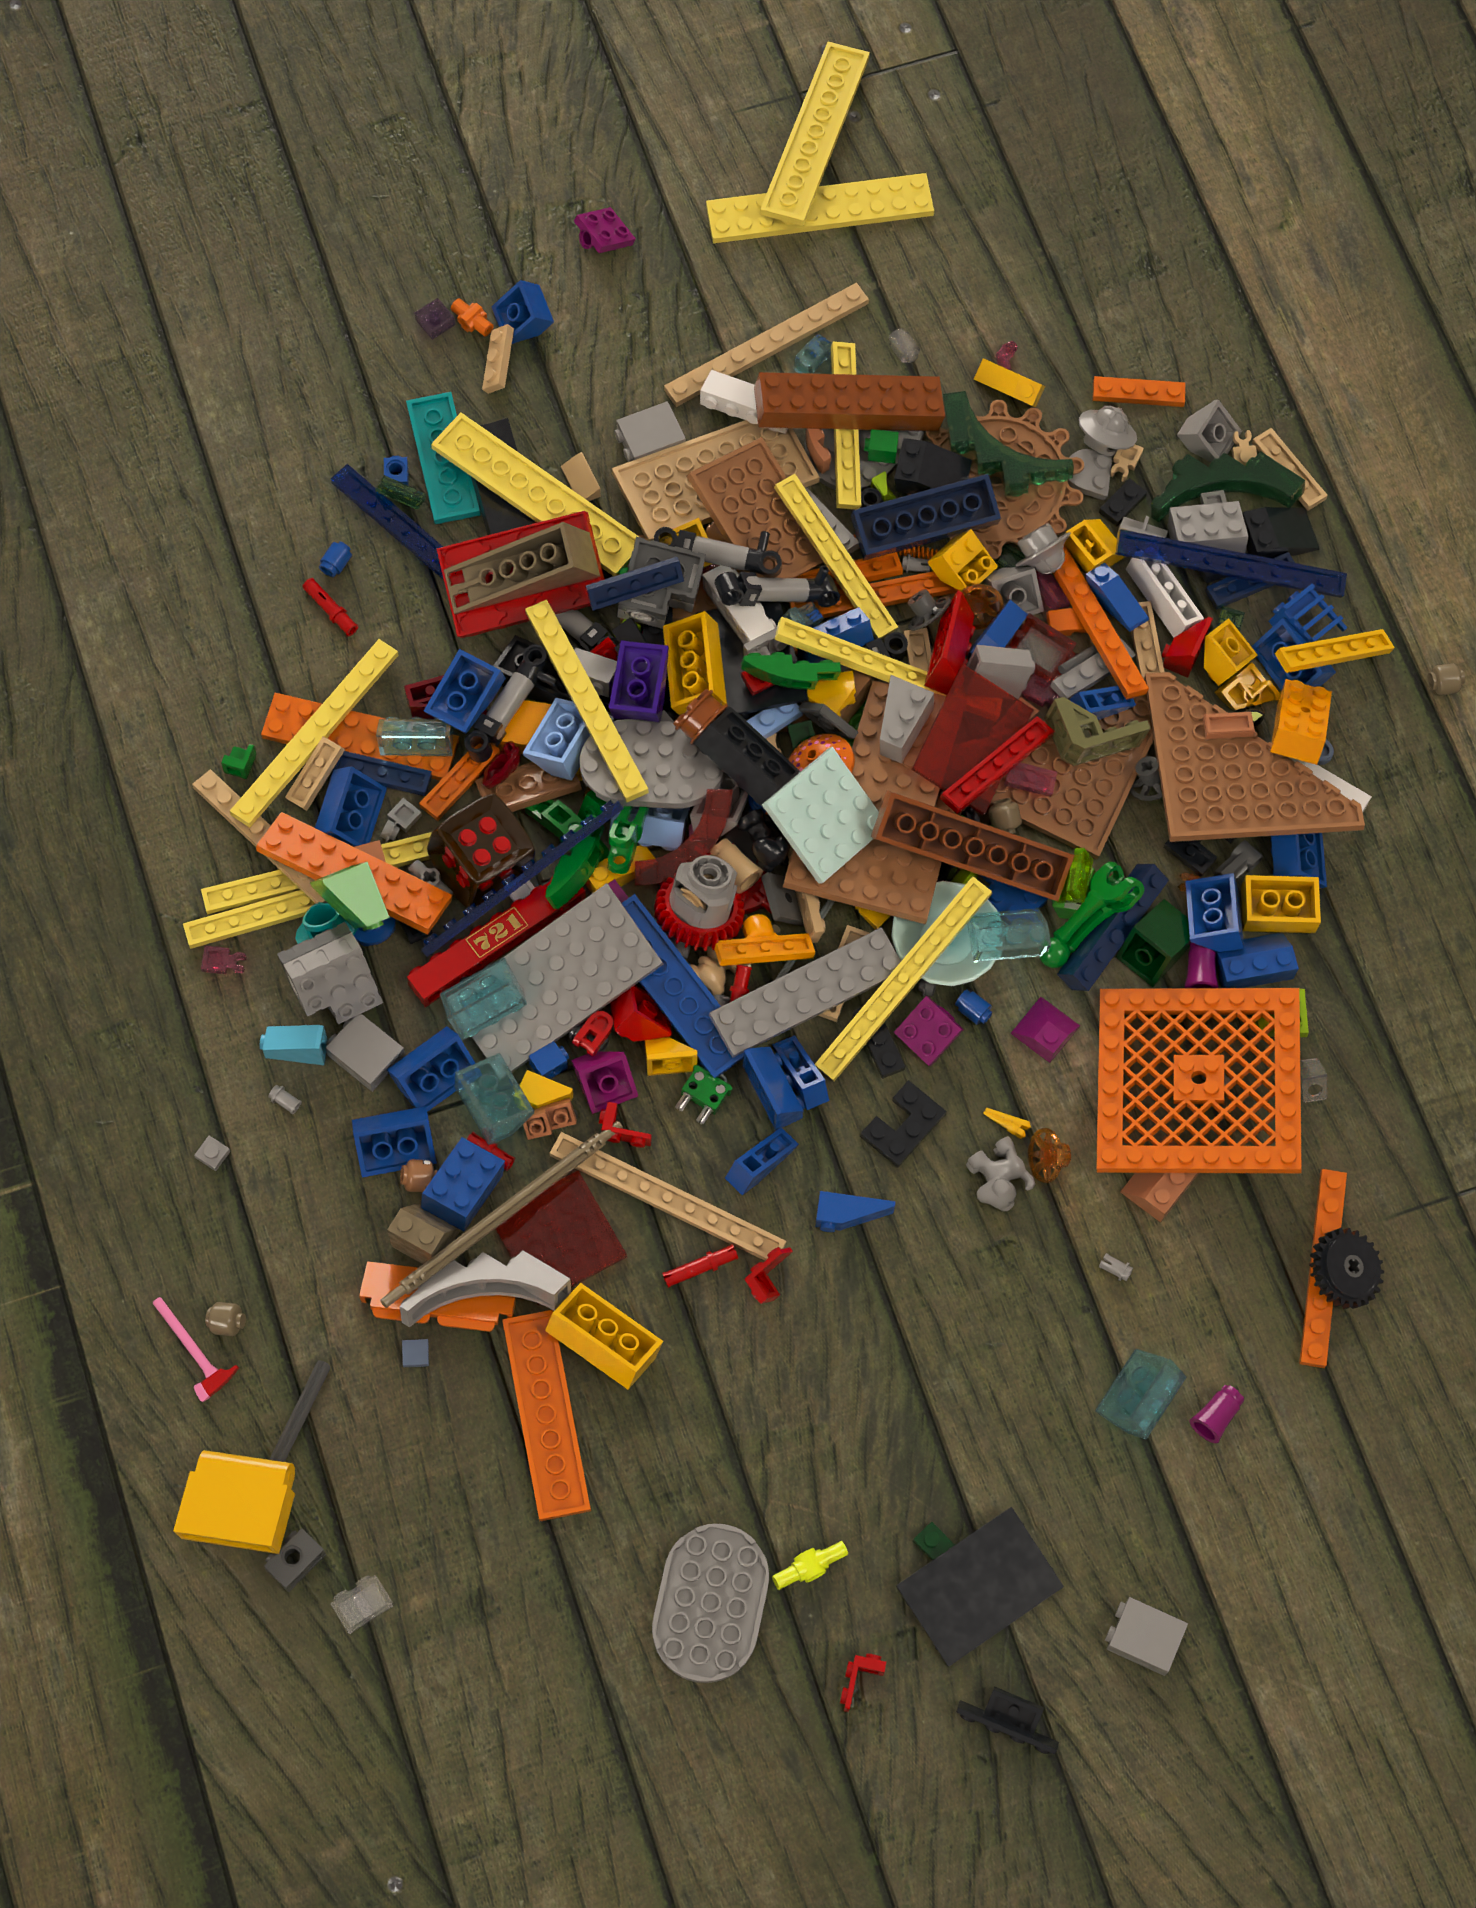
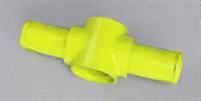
M840 1541L823 1550L818 1549L815 1551L814 1548L804 1551L794 1558L791 1566L772 1576L774 1585L780 1590L798 1580L800 1582L805 1580L808 1583L826 1573L825 1569L829 1568V1564L848 1555L847 1548Z

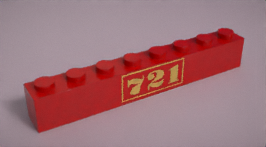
M552 876L548 883L535 887L530 892V895L524 899H517L510 905L509 909L503 913H496L488 923L475 927L470 932V935L464 939L455 940L450 945V948L443 953L438 952L434 954L429 962L422 967L417 966L413 968L407 976L409 987L426 1008L457 987L462 978L475 975L489 963L496 961L586 898L583 887L561 908L554 909L545 897L546 889L552 881Z

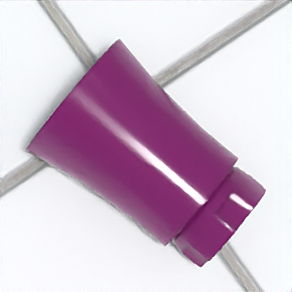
M1195 943L1190 944L1187 978L1184 988H1219L1216 977V953L1214 950Z
M1224 1385L1189 1420L1191 1427L1205 1440L1211 1443H1219L1225 1429L1240 1410L1244 1397L1234 1387Z

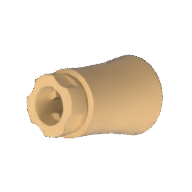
M727 838L721 840L710 851L711 856H716L726 861L737 872L734 883L737 885V893H742L753 886L763 873L760 867L747 858Z

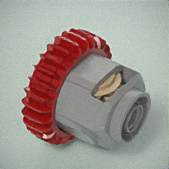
M704 855L692 862L681 863L673 878L668 877L666 882L662 883L654 903V917L657 918V923L659 926H662L661 929L664 933L669 932V939L674 937L676 938V944L679 942L685 943V949L688 945L694 946L695 951L698 947H702L706 951L708 946L714 950L719 940H731L738 935L743 924L745 911L743 910L744 902H741L742 895L736 894L737 885L734 883L737 872L729 863L716 856Z

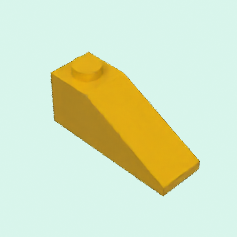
M984 358L974 377V380L1033 407L1037 406L1045 388L1042 384Z
M639 845L636 847L633 862L627 873L617 874L609 871L607 868L608 858L598 863L585 885L591 893H594L614 879L622 887L657 865L658 861L648 847ZM616 856L614 863L622 864L626 860L622 856Z

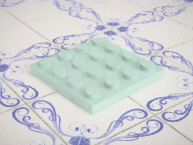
M833 747L824 751L762 804L818 884L824 883L874 839L871 837L879 814L877 808Z

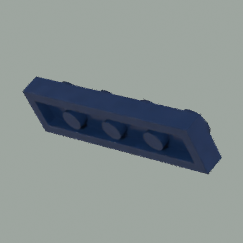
M1287 552L1206 587L1205 592L1217 610L1293 578L1299 574L1300 570L1290 553Z
M677 557L586 585L590 606L592 610H596L684 582L680 561Z
M347 751L343 752L333 768L335 770L352 766L387 788L426 796L432 778V771Z

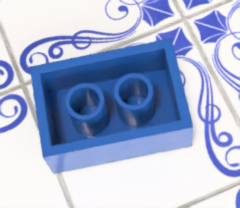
M461 1137L423 1191L421 1208L464 1232L502 1178L505 1160Z

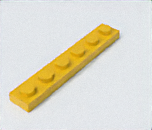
M1380 629L1282 647L1276 651L1275 656L1285 672L1289 673L1389 654L1395 647L1385 631Z

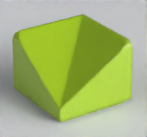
M886 471L872 478L870 488L878 490L884 502L896 499V496L887 486Z

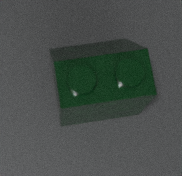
M1163 899L1133 927L1115 957L1150 986L1154 987L1190 948L1192 942L1189 935L1188 917Z

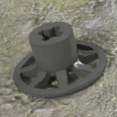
M927 589L916 593L908 601V605L916 614L910 621L908 628L911 631H915L935 621L949 607L951 598L944 596L934 600Z
M1151 756L1144 757L1136 764L1135 769L1139 779L1134 781L1130 792L1135 798L1144 801L1160 799L1163 796L1159 785L1160 777L1157 758ZM1143 785L1141 794H1138L1133 789L1135 787H1141ZM1150 787H1154L1157 795L1146 796L1150 791Z

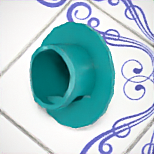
M319 902L312 905L304 915L302 924L297 929L295 939L297 944L307 939L314 938V936L326 930L333 929L343 922L347 924L353 936L358 928L354 929L331 905Z

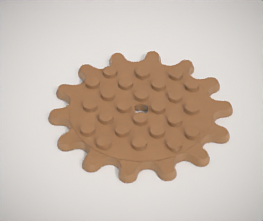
M1002 400L993 401L990 405L989 413L983 417L975 416L967 406H960L955 410L957 424L954 428L946 430L940 427L939 431H926L927 438L934 445L972 460L969 479L989 474L990 479L992 477L1001 478V484H992L1001 520L998 525L973 531L993 560L1001 556L1002 547L1005 544H1017L1019 540L1046 523L1052 526L1056 535H1061L1065 532L1067 524L1060 517L1059 509L1063 506H1078L1083 501V493L1070 487L1068 478L1083 471L1084 462L1078 457L1068 458L1063 456L1061 447L1068 442L1070 438L1069 432L1063 428H1058L1053 432L1042 431L1039 427L1042 413L1037 408H1030L1022 417L1014 418L1008 414L1007 404Z

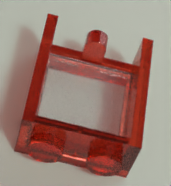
M1031 613L1027 615L1022 628L1015 632L1011 643L1005 646V648L1030 650L1032 660L1035 662V671L1031 676L1044 683L1047 688L1053 680L1062 675L1058 670V666L1077 654L1074 652L1076 642Z

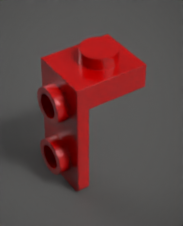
M607 1102L606 1109H601L599 1124H602L601 1132L611 1130V1132L615 1133L607 1141L612 1143H620V1141L629 1142L630 1145L638 1148L651 1146V1134L612 1127L616 1121L618 1107L617 1103Z
M777 1247L767 1254L768 1259L765 1262H759L750 1269L752 1273L744 1279L750 1287L753 1297L760 1304L774 1301L780 1296L767 1274L793 1252L791 1247L784 1249Z
M866 1654V1657L855 1655L853 1662L848 1661L845 1677L850 1678L848 1688L843 1687L840 1703L845 1704V1712L850 1710L857 1671L879 1676L884 1675L886 1662L881 1661V1656Z

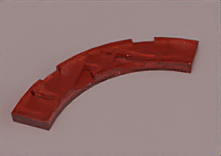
M707 789L705 808L695 831L674 851L655 859L635 861V886L664 882L668 877L673 878L681 863L692 862L700 856L707 855L719 840L726 826L732 804L733 789Z

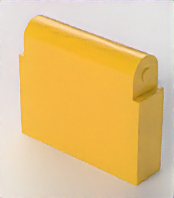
M206 1450L202 1451L195 1472L190 1471L173 1532L184 1540L279 1554L295 1493L291 1490L295 1477L294 1464Z

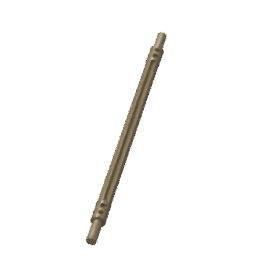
M619 1121L613 1123L612 1127L623 1129ZM604 1130L600 1134H594L401 1280L398 1287L380 1300L382 1305L387 1308L404 1294L409 1295L605 1146V1142L615 1133L611 1132V1130Z

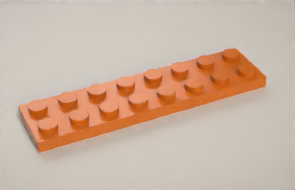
M274 693L261 733L262 739L288 744L322 703ZM352 710L327 738L344 748L347 752L432 771L431 779L439 781L450 771L459 743V736Z
M283 812L279 814L256 845L257 852L315 880L354 864L368 862L389 916L427 935L452 901V894Z
M553 1310L502 1319L539 1521L591 1511L559 1340L545 1331Z

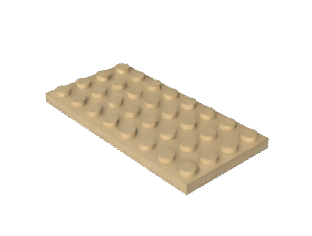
M747 420L612 468V475L648 541H654L655 532L662 527L674 529L696 518H700L702 525L713 522V519L686 476L689 472L761 437L787 478L796 474L804 488L819 483L820 477L793 428H788L786 434L772 431L769 428H759L758 424L749 423Z

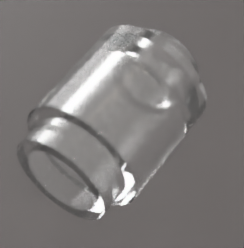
M900 328L890 334L888 338L890 341L889 345L902 363H912L918 358L920 348L908 331Z

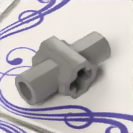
M416 860L410 865L408 872L411 875L425 882L429 880L427 883L453 895V891L441 881L440 872L436 868L428 869L420 860Z

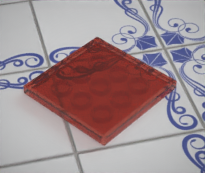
M579 1170L557 1181L495 1228L511 1258L516 1257L523 1250L570 1278L571 1287L627 1258L625 1250Z

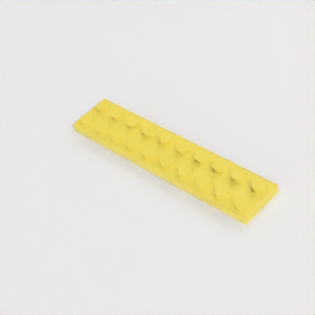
M827 42L761 206L760 215L804 226L865 71L870 52Z
M926 173L819 186L804 226L760 215V209L767 193L706 201L713 244L934 216V207Z
M460 412L431 444L434 451L537 523L581 511L588 512L601 568L612 576L619 575V570L629 564L637 536L635 533Z

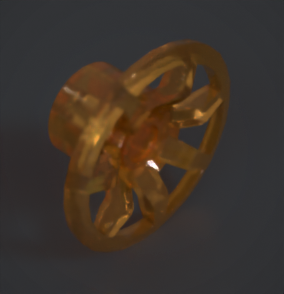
M974 584L961 590L980 625H973L975 630L987 628L993 621L992 619L984 623L983 613L986 612L988 615L996 617L1004 607L1001 594L992 586ZM986 590L992 592L996 596L988 598ZM999 601L998 612L989 607V605Z
M1049 1128L1037 1130L1030 1140L1028 1160L1033 1176L1043 1183L1052 1182L1059 1175L1061 1168L1067 1167L1071 1161L1070 1147L1066 1143H1061L1057 1134ZM1042 1133H1046L1044 1141L1040 1137ZM1035 1141L1036 1145L1041 1148L1040 1151H1033ZM1033 1157H1038L1041 1161L1034 1166ZM1042 1168H1044V1178L1038 1174L1042 1170ZM1054 1168L1055 1170H1054V1172L1052 1173V1175L1050 1176V1174H1051V1169Z

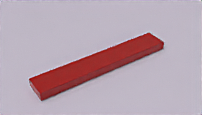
M1036 716L941 794L940 799L958 814L1050 739L1055 731Z

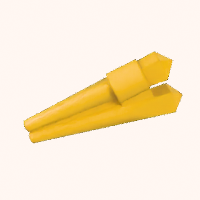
M986 1108L983 1113L1007 1129L1006 1131L1020 1139L1026 1137L1025 1130L1031 1128L1030 1122L990 1108Z

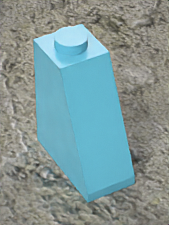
M323 1025L268 1026L266 1034L261 1035L260 1049H263L265 1058L324 1065L328 1039Z

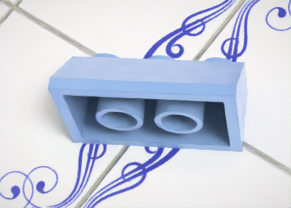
M555 698L523 751V755L551 776L571 781L580 768L581 750L590 736L573 701Z
M614 805L610 829L613 821L618 817L624 806ZM633 807L629 822L634 820L640 807ZM650 807L645 818L641 839L637 843L645 847L652 845L660 846L668 851L680 850L684 840L690 807L681 809Z

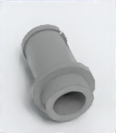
M910 554L903 556L901 565L905 573H908V571L930 572V566L927 563L930 559L911 557Z
M274 1086L268 1095L273 1104L275 1102L291 1114H294L302 1103L301 1100L286 1092L283 1086Z
M1106 1253L1103 1257L1104 1261H1101L1099 1268L1119 1277V1281L1122 1279L1127 1281L1133 1271V1268L1129 1266L1130 1263L1127 1262L1125 1264Z

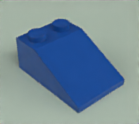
M459 649L425 707L424 712L466 734L495 698L506 678L500 669Z

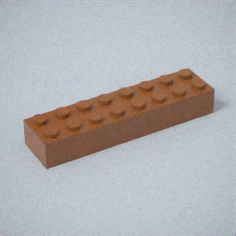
M759 372L754 386L759 428L939 431L945 418L940 377Z
M888 790L886 791L871 837L1055 901H1059L1075 856Z

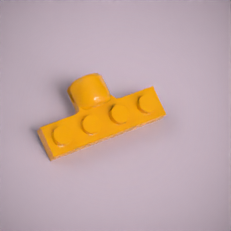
M763 914L752 915L744 921L742 930L745 938L719 940L714 948L720 966L814 958L815 949L809 933L777 935L773 930L770 919Z

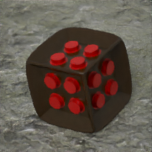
M496 794L484 796L447 818L434 829L427 845V852L433 866L440 872L441 878L449 889L453 891L455 897L466 908L475 907L505 890L504 886L521 874L528 872L535 858V849L528 834L511 810Z

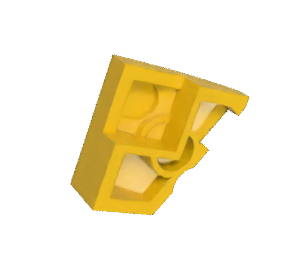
M1253 662L1246 664L1214 692L1232 710L1279 700L1280 693L1273 683L1263 677Z

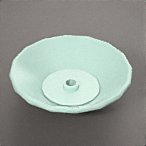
M948 881L936 882L926 924L894 916L891 937L896 953L901 961L966 884ZM988 899L921 979L931 984L956 986L972 982L991 969L1002 950L1004 930L997 909Z

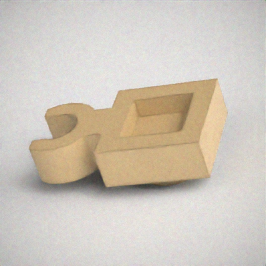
M1250 430L1245 432L1246 439L1244 440L1239 438L1238 431H1235L1233 434V442L1237 445V447H1233L1231 450L1234 472L1253 471L1259 468L1256 445L1249 446V441L1252 437Z
M1134 445L1126 450L1118 449L1113 458V462L1116 464L1111 469L1110 477H1113L1116 472H1122L1121 481L1125 482L1129 469L1134 471L1144 448Z

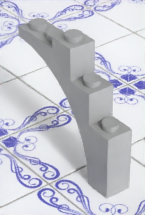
M523 1250L516 1257L511 1258L507 1266L482 1252L476 1259H472L467 1267L453 1260L420 1285L410 1297L405 1298L401 1303V1321L406 1326L411 1327L423 1316L441 1306L477 1296L502 1295L519 1297L537 1302L555 1311L571 1293V1281L567 1276Z

